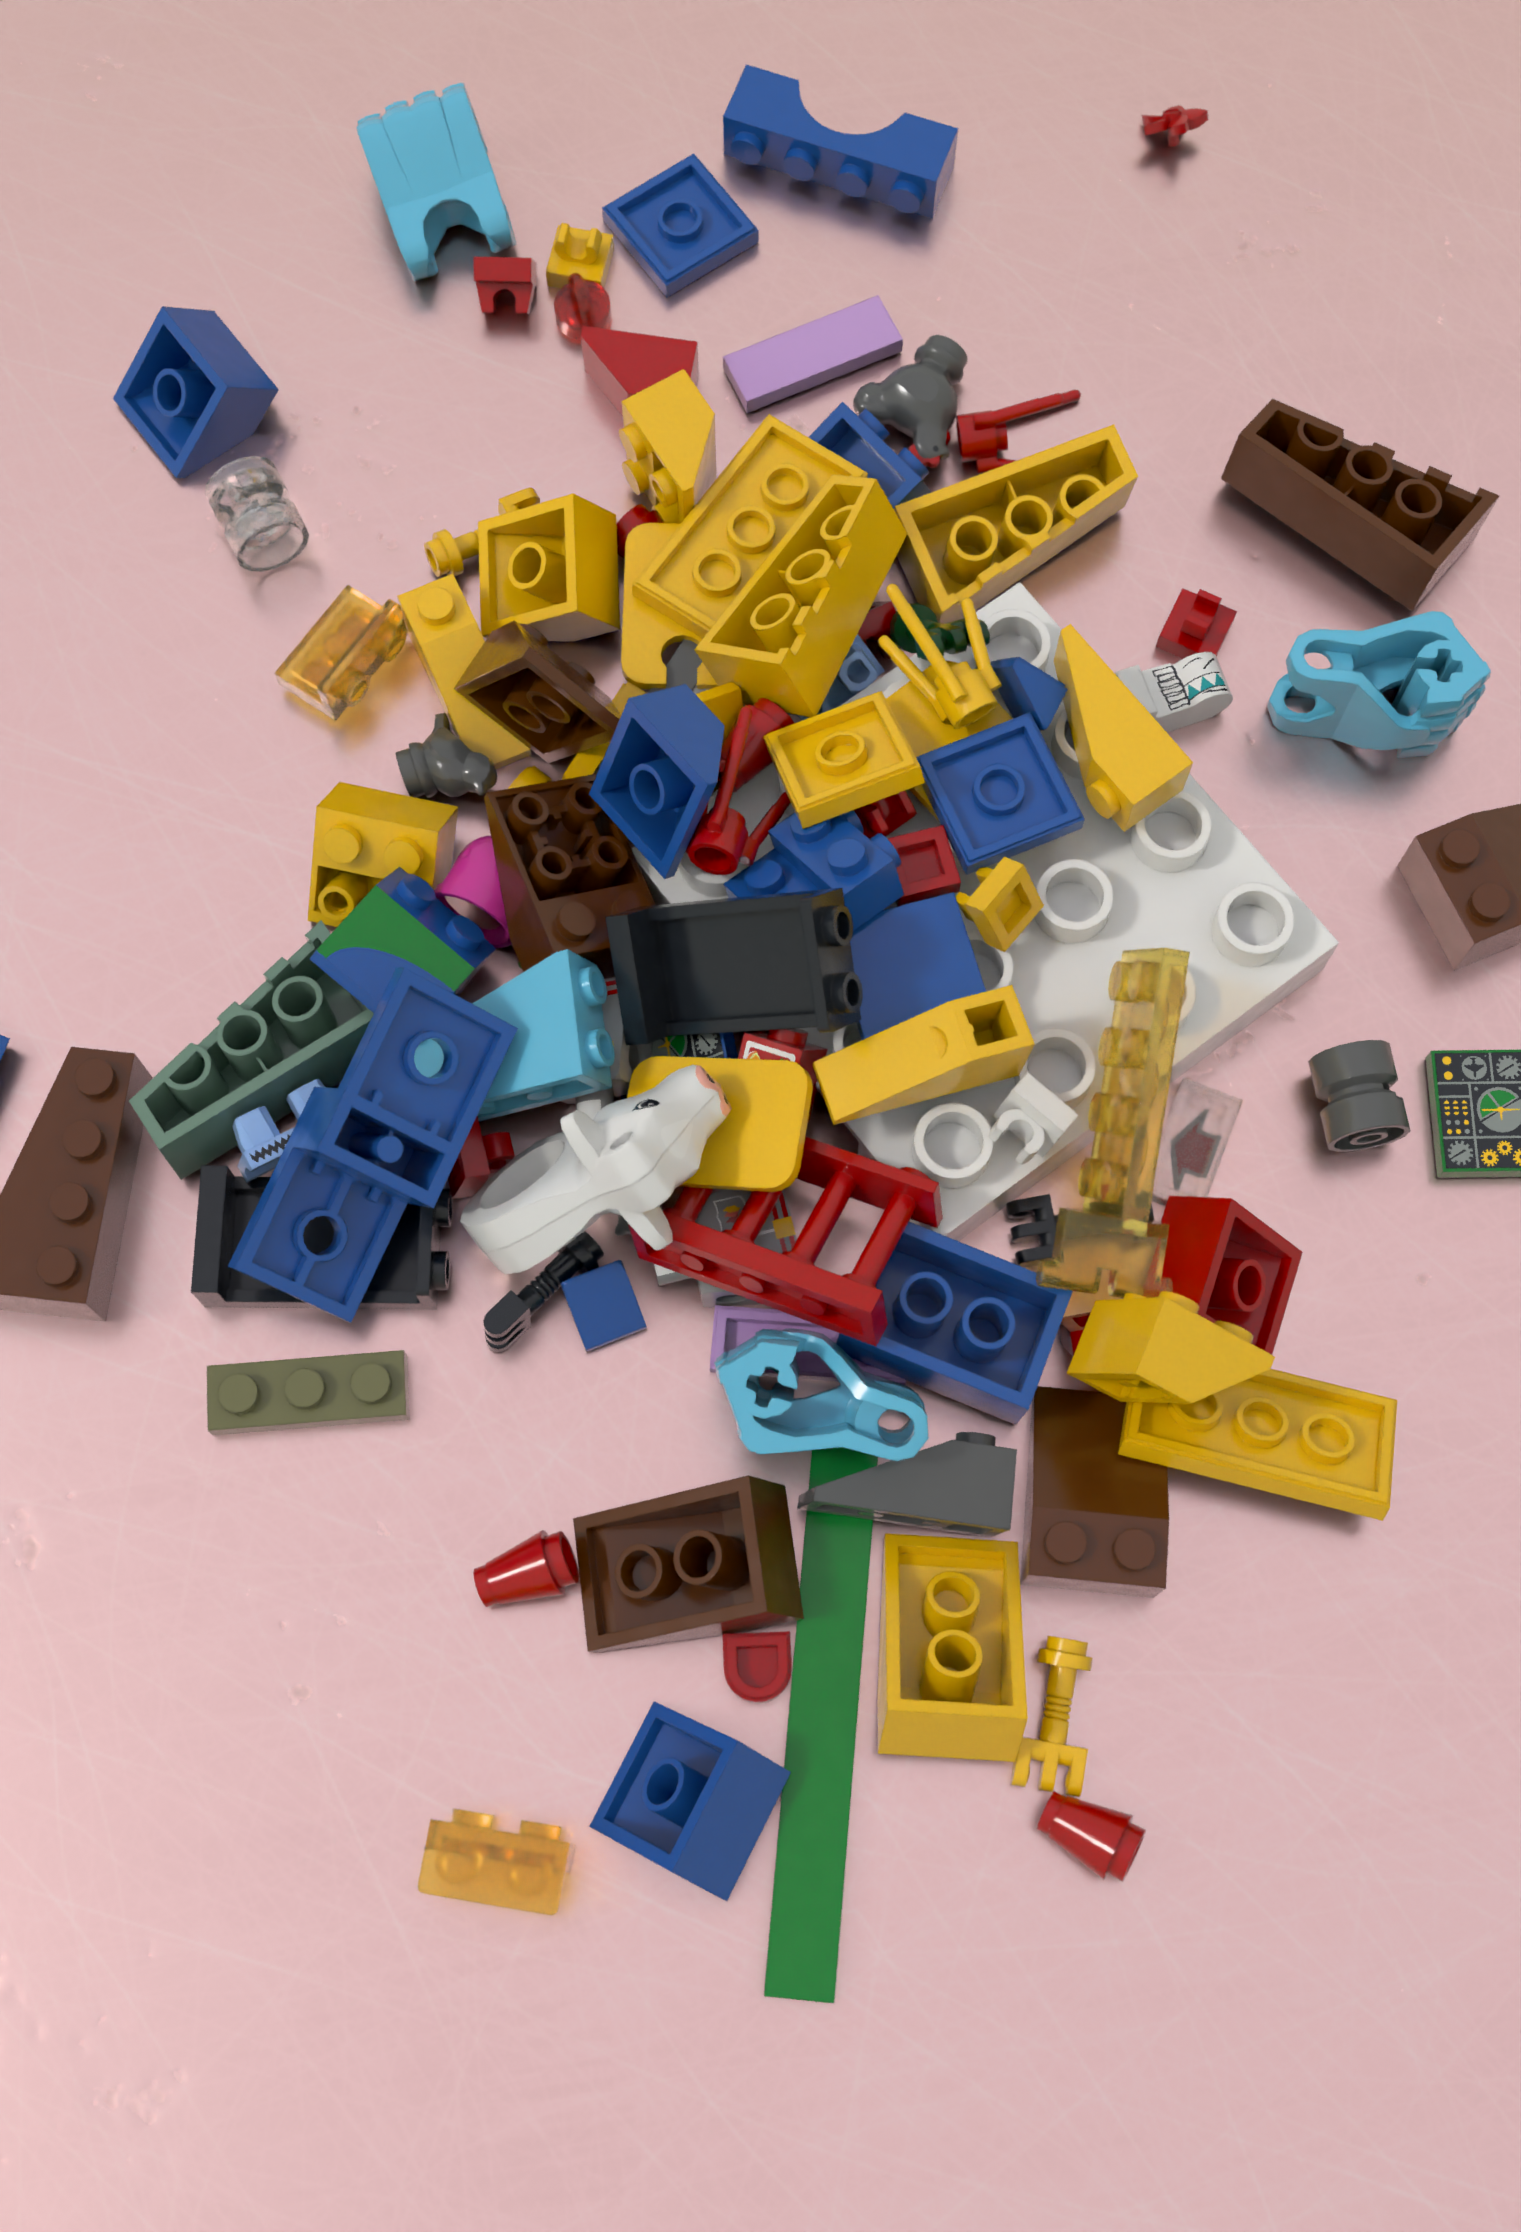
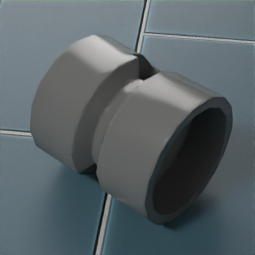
M1383 1040L1351 1042L1324 1050L1308 1061L1316 1097L1328 1102V1105L1320 1112L1329 1150L1335 1152L1366 1150L1395 1142L1411 1132L1403 1098L1396 1096V1092L1390 1090L1398 1081L1390 1043Z

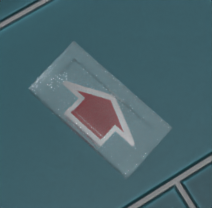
M1183 1077L1138 1194L1148 1192L1151 1201L1165 1207L1169 1195L1207 1197L1243 1100Z

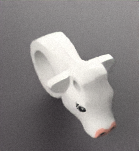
M690 1065L669 1074L656 1087L606 1105L597 1112L593 1120L587 1114L576 1110L561 1118L560 1123L563 1132L536 1142L496 1172L464 1207L460 1222L481 1251L504 1274L520 1273L530 1269L569 1244L602 1215L608 1213L623 1216L645 1242L653 1249L661 1250L673 1242V1234L660 1205L669 1199L675 1188L686 1182L697 1172L707 1138L726 1119L732 1107L721 1085L701 1066Z

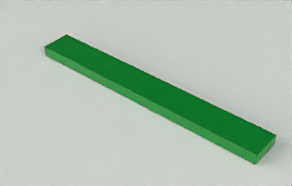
M844 1447L812 1450L808 1491L822 1484L877 1466L878 1457ZM806 1511L800 1579V1595L804 1619L797 1620L784 1761V1768L791 1773L781 1794L764 1987L765 1997L834 2003L873 1520Z

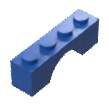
M747 64L723 115L724 155L736 158L748 165L756 164L788 174L800 181H811L831 187L852 197H863L893 206L904 213H915L933 219L954 168L958 128L905 112L895 122L875 132L867 134L837 132L823 126L808 113L801 100L799 80Z

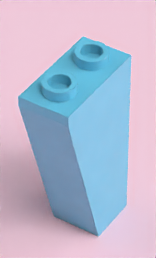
M569 949L552 954L472 1003L518 1028L477 1115L479 1122L612 1088L610 1066L614 1063L615 1053L611 1037L605 1030L602 1004L607 999V988L604 977L596 964ZM432 1039L422 1041L414 1054V1062L418 1071L425 1077H431L441 1069L444 1057L439 1044Z

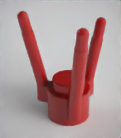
M1072 390L1061 394L1056 393L995 411L989 410L956 415L957 440L961 462L976 461L977 473L982 474L1017 461L997 458L998 451L1008 450L1006 422L1076 402L1081 398L1080 391Z
M744 706L740 710L714 806L707 814V803L685 851L694 865L705 872L715 875L732 874L737 870L739 862L746 866L753 865L758 848L768 836V831L777 824L791 804L785 791L775 804L771 806L749 837L743 815L729 808L752 718V709L748 706Z

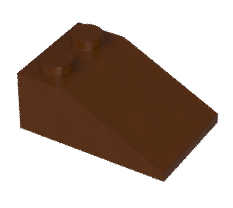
M513 620L490 633L454 690L547 763L610 742L621 717L610 697L595 686L596 681L586 669L578 664L565 662L549 649L547 639L538 630L526 624H518Z
M1521 804L1471 813L1415 836L1397 867L1453 970L1455 971L1520 944Z
M1037 1386L1032 1399L1020 1585L1154 1598L1166 1589L1169 1536L1168 1467L1118 1454L1126 1402H1120L1103 1392Z
M747 1475L573 1518L588 1652L595 1653L740 1633L804 1619L785 1485Z

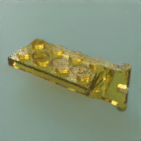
M1164 947L1123 950L1121 961H1116L1112 968L1108 986L1109 998L1115 1001L1111 1027L1107 1026L1104 1029L1098 1051L1099 1063L1101 1066H1105L1101 1092H1096L1091 1100L1088 1115L1089 1129L1095 1132L1091 1158L1086 1157L1084 1159L1078 1180L1079 1194L1085 1197L1083 1209L1059 1208L1052 1260H1040L1036 1273L1037 1286L1096 1294L1100 1286L1102 1269L1110 1270L1108 1281L1109 1296L1124 1298L1126 1293H1134L1150 1298L1159 1297L1161 1291L1172 1292L1173 1284L1171 1278L1162 1277L1170 1224L1149 1220V1213L1190 955L1189 951Z

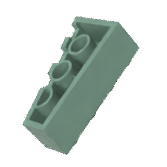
M322 920L305 934L307 942L288 960L281 957L263 974L266 981L241 1005L234 1001L217 1017L220 1024L198 1045L190 1043L129 1100L156 1146L181 1180L200 1169L201 1165L210 1163L238 1145L232 1125L239 1116L258 1107L265 1106L275 1123L292 1112L286 1098L295 1089L315 1079H319L326 1088H332L342 1081L374 1013L310 960V957L331 934Z

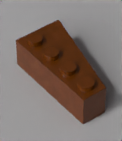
M1271 399L1239 434L1221 476V479L1411 611L1416 608L1475 539L1499 498V495L1480 487L1477 493L1473 494L1449 483L1452 475L1429 466L1426 473L1393 460L1395 451L1374 442L1372 446H1361L1344 439V429L1275 399Z
M79 1047L70 1048L0 1194V1310L106 1321L144 1126L129 1100L153 1079L135 1053Z

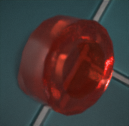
M573 273L568 278V284L564 285L556 294L554 300L556 324L561 332L568 337L581 340L583 326L603 329L609 327L612 318L610 298L606 290L596 282L584 280L579 273Z

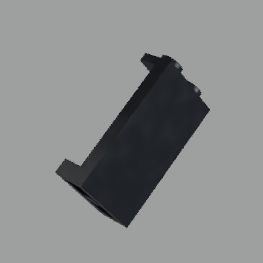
M843 888L640 906L605 917L626 1045L649 1044L667 1036L817 1027L818 1032L825 1033L834 1032L861 1020L860 1007L863 991L860 979L854 972L850 944L853 935V921L848 908L845 906Z
M201 1165L191 1293L204 1307L316 1308L228 1267L270 1177H257L246 1183L242 1176H234L228 1166ZM443 1188L434 1208L407 1203L358 1309L437 1310L438 1290H448L450 1281V1256L448 1251H440L441 1227H451L453 1194L451 1188ZM324 1216L315 1217L310 1220L303 1233L304 1243L312 1253H319L327 1249L334 1236L333 1226Z

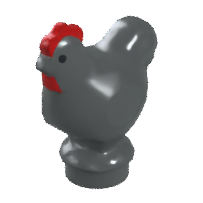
M942 335L930 336L924 345L917 348L914 355V364L898 368L881 383L870 382L860 387L853 402V408L857 416L866 408L882 425H892L899 431L912 437L913 444L908 450L925 467L936 468L939 466L940 460L949 457L950 452L947 448L951 440L949 432L955 423L958 407L957 394L953 385L961 381L964 375L963 369L968 361L963 348L954 340Z

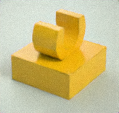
M568 223L558 225L546 268L547 286L602 296L614 253L613 234L602 233L597 228H591V230L573 228Z
M1003 857L994 869L983 867L977 870L975 874L980 882V886L971 896L959 892L955 897L964 916L975 923L985 943L1006 952L1043 908L1044 904L1024 864Z

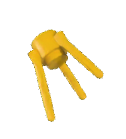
M889 584L886 588L889 598L938 675L934 680L937 688L886 635L881 636L878 641L882 649L929 700L942 723L950 721L954 729H960L990 713L998 704L992 692L1000 688L1002 684L991 666L972 599H963L961 607L977 669H971L967 661L949 667L896 584Z

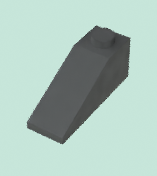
M959 1432L956 1433V1440H950L918 1451L912 1458L900 1461L892 1460L814 1487L799 1495L797 1509L992 1537L1011 1530L1017 1449L995 1446L996 1437L989 1434Z

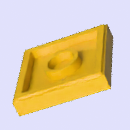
M882 691L763 736L769 755L803 829L925 783L921 766Z

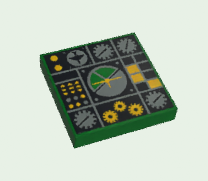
M1521 1049L1430 1051L1425 1060L1437 1178L1521 1177Z

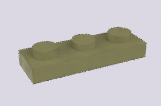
M404 1350L207 1366L208 1431L212 1435L410 1420L407 1354Z

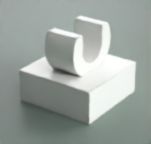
M1027 1072L993 1114L997 1121L989 1132V1138L996 1142L1005 1131L1010 1130L1025 1143V1147L1015 1159L1020 1164H1025L1036 1153L1043 1158L1079 1114Z

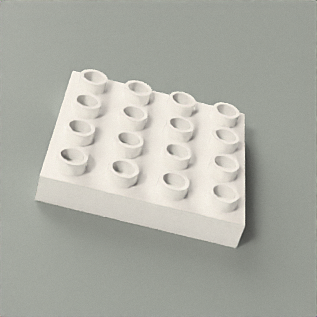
M1020 582L976 612L977 618L984 621L989 630L990 642L986 645L990 663L999 659L1021 657L1058 680L1053 660L1062 629ZM967 646L966 651L954 655L944 652V659L946 661L949 660L956 663L967 661L971 669H977L972 647ZM917 653L910 657V660L921 672L931 665L929 661L918 658ZM897 666L842 705L880 691L883 692L885 698H888L910 680ZM998 689L993 691L992 693L997 702L1011 716ZM1063 700L1049 727L1040 732L1085 818L1083 828L1009 858L1024 864L1044 904L1043 908L1006 952H1003L985 943L975 923L968 920L959 907L986 991L1009 985L1013 986L1035 1045L1020 1075L843 1122L859 1142L858 1155L899 1169L902 1167L914 1168L926 1174L931 1180L939 1182L943 1218L938 1228L912 1219L909 1222L956 1241H960L1003 1209L1008 1202L1015 1200L1322 971L1339 944L1336 938L1190 773L1180 793L1124 832L1112 817L1109 819L1102 817L1093 808L1087 797ZM773 762L749 782L743 784L737 792H732L729 808L738 811L745 818L748 837L771 806L786 791ZM908 789L906 792L915 807L917 815L894 830L886 838L940 826L941 824ZM718 790L712 793L708 801L707 814L714 806ZM792 804L788 806L777 824L795 813ZM769 834L759 846L754 862L774 849ZM950 844L961 880L959 892L971 896L980 886V882L975 874L977 871L965 875ZM636 847L632 848V852L656 905L726 899L728 895L723 884L748 867L739 862L737 870L732 874L715 875L705 872L694 865L685 852L674 877L664 879ZM998 863L990 865L987 868L994 869ZM896 901L884 910L897 907ZM856 1022L834 1032L825 1033L818 1032L817 1027L799 1028L808 1032L807 1043L828 1049L826 1056L862 1040ZM1028 1072L1079 1114V1116L1043 1158L1036 1153L1029 1162L1020 1164L1015 1159L1025 1147V1143L1010 1130L1005 1131L994 1142L989 1138V1132L997 1121L993 1114ZM817 1080V1082H816L817 1091H818V1092L820 1093V1095L823 1097L821 1088H820L819 1083H818V1080Z

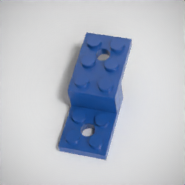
M405 967L395 968L339 1087L313 1088L228 1267L351 1323L407 1203L429 1208L435 1207L518 1028ZM426 1039H432L437 1042L443 1051L444 1057L441 1069L431 1077L422 1075L414 1062V1054L418 1045ZM324 1216L333 1226V1240L324 1251L312 1253L304 1243V1229L310 1220L315 1217Z

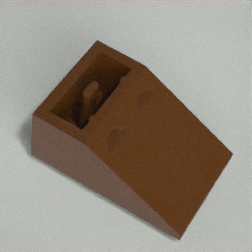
M597 774L487 792L484 797L509 937L523 972L552 954L569 949L596 964L604 979L615 977L605 917L640 906L656 905L625 834L589 795Z

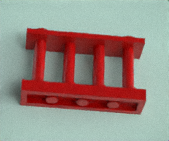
M805 1136L801 1167L796 1179L824 1188V1191L791 1251H785L780 1254L754 1243L782 1191H752L731 1230L726 1229L720 1232L695 1222L713 1189L684 1187L673 1208L663 1210L673 1234V1242L661 1250L653 1249L629 1225L637 1255L640 1259L877 1346L888 1325L883 1291L875 1287L910 1219L938 1228L943 1216L939 1182L931 1180L923 1172L910 1167L899 1169ZM849 1198L884 1209L852 1273H846L841 1276L814 1265Z

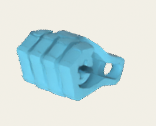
M464 83L453 84L443 89V96L440 98L436 95L435 90L422 92L413 97L414 103L411 106L408 105L407 100L394 102L385 108L386 112L382 117L380 113L368 115L360 119L356 127L400 252L414 281L437 274L439 270L434 253L446 230L452 226L461 224L484 234L491 251L494 253L516 245V238L509 214L502 200L487 155L488 150Z
M1430 611L1364 631L1312 629L1296 638L1286 659L1288 674H1285L1277 681L1267 708L1273 725L1279 731L1287 734L1334 739L1361 749H1397V758L1429 756L1438 748V744L1450 733L1455 732L1464 719L1475 709L1477 701L1485 692L1484 683L1489 679L1491 670L1486 661L1479 657L1454 626L1452 618L1443 612ZM1315 652L1322 654L1328 658L1331 667L1316 669L1308 665L1304 655ZM1388 689H1398L1392 704L1381 694ZM1297 696L1315 699L1316 704L1312 711L1308 713H1297L1288 709L1284 700L1288 697Z
M791 1328L783 1330L762 1329L756 1332L754 1337L738 1347L730 1349L728 1352L725 1351L714 1362L717 1379H719V1383L724 1388L737 1423L738 1437L749 1451L758 1454H774L844 1447L888 1460L900 1461L914 1457L928 1440L927 1413L918 1393L906 1385L863 1371L840 1346L822 1333ZM809 1351L817 1354L831 1369L841 1385L808 1397L794 1398L800 1372L795 1357L796 1352ZM767 1369L773 1370L778 1374L777 1379L779 1383H775L772 1390H765L760 1386L759 1376H762ZM888 1409L906 1413L910 1417L902 1428L896 1430L886 1429L878 1424L880 1416Z

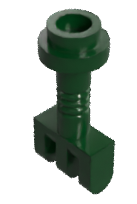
M917 603L910 604L943 657L944 652L954 655L966 651L967 646L971 647L965 618L942 624L938 622L935 613L930 608ZM896 611L890 622L892 641L899 649L909 653H917L918 658L928 661L901 616ZM979 620L985 644L988 645L990 642L988 627L984 621Z

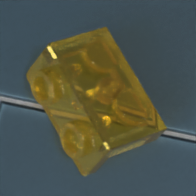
M347 585L275 671L274 674L278 684L336 721L348 706L353 707L362 700L369 688L370 678L383 662L392 661L402 650L408 631L401 605L388 599L381 606Z
M453 1809L450 1822L430 1819L418 1881L419 1892L545 1915H555L559 1911L565 1873H571L576 1846L573 1843L560 1841L562 1827L521 1820L519 1834L492 1830L494 1815Z

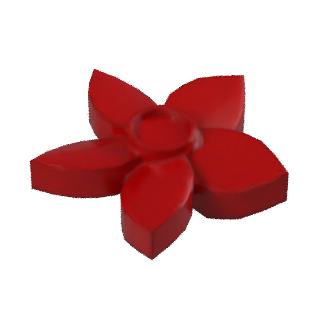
M1181 105L1168 108L1162 112V115H1142V123L1145 125V136L1167 130L1168 146L1170 147L1179 145V135L1186 133L1188 130L1196 129L1208 121V110L1199 108L1184 109Z

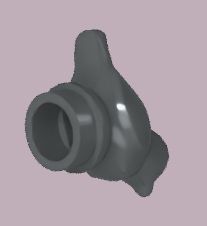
M446 713L436 714L434 729L423 743L413 742L409 744V748L396 752L397 763L410 797L416 798L426 795L427 798H430L438 791L450 797L461 796L469 791L485 795L486 791L496 785L498 776L493 762L485 755L470 750L459 738L450 732V722Z

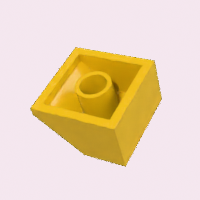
M572 493L478 521L481 634L484 638H488L492 631L513 620L518 624H526L535 628L544 635L547 641L573 642L620 630L616 514Z

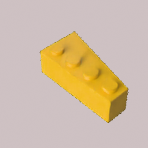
M1110 425L895 506L894 511L907 532L897 557L918 604L930 608L935 613L939 623L946 624L963 619L964 615L961 607L963 599H972L975 610L979 609L1124 508L1138 475L1115 425Z
M832 475L694 649L718 686L733 681L741 688L744 705L753 706L759 698H766L777 704L786 713L813 717L818 714L907 535L905 528L877 479Z

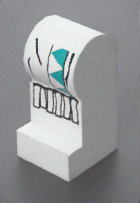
M1212 652L1196 653L1172 665L1168 663L1141 671L1139 665L1116 671L1115 673L1166 732L1211 718L1222 712L1233 701L1232 693L1216 655Z

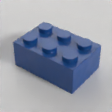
M908 1222L875 1285L877 1289L883 1291L888 1324L878 1345L873 1346L839 1333L836 1344L855 1360L1017 1425L1029 1410L1074 1288Z

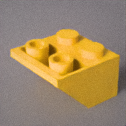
M684 369L622 401L624 427L619 429V436L627 456V460L622 463L624 475L630 487L637 495L643 492L646 494L653 505L651 510H656L664 523H682L717 479L715 413Z
M339 782L316 806L307 921L318 923L322 920L325 925L338 927L371 889L398 867H401L408 874L422 878L435 890L437 885L443 882L451 870L458 806Z
M1161 1291L1159 1297L1150 1298L1134 1293H1126L1123 1299L1095 1300L1067 1374L1120 1402L1192 1404L1270 1370L1275 1356L1251 1344L1254 1336L1249 1331L1228 1322L1215 1321L1213 1323L1198 1315L1199 1305L1187 1297L1168 1291Z

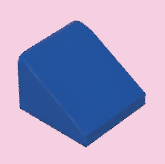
M1021 657L991 661V666L1002 684L998 691L1013 719L1030 712L1039 730H1046L1068 690L1065 688V684Z
M622 1260L611 1262L561 1283L565 1299L586 1352L647 1329Z

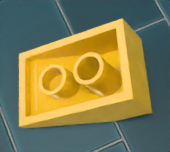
M885 1533L883 1542L877 1690L878 1754L1016 1761L1028 1720L1018 1542Z

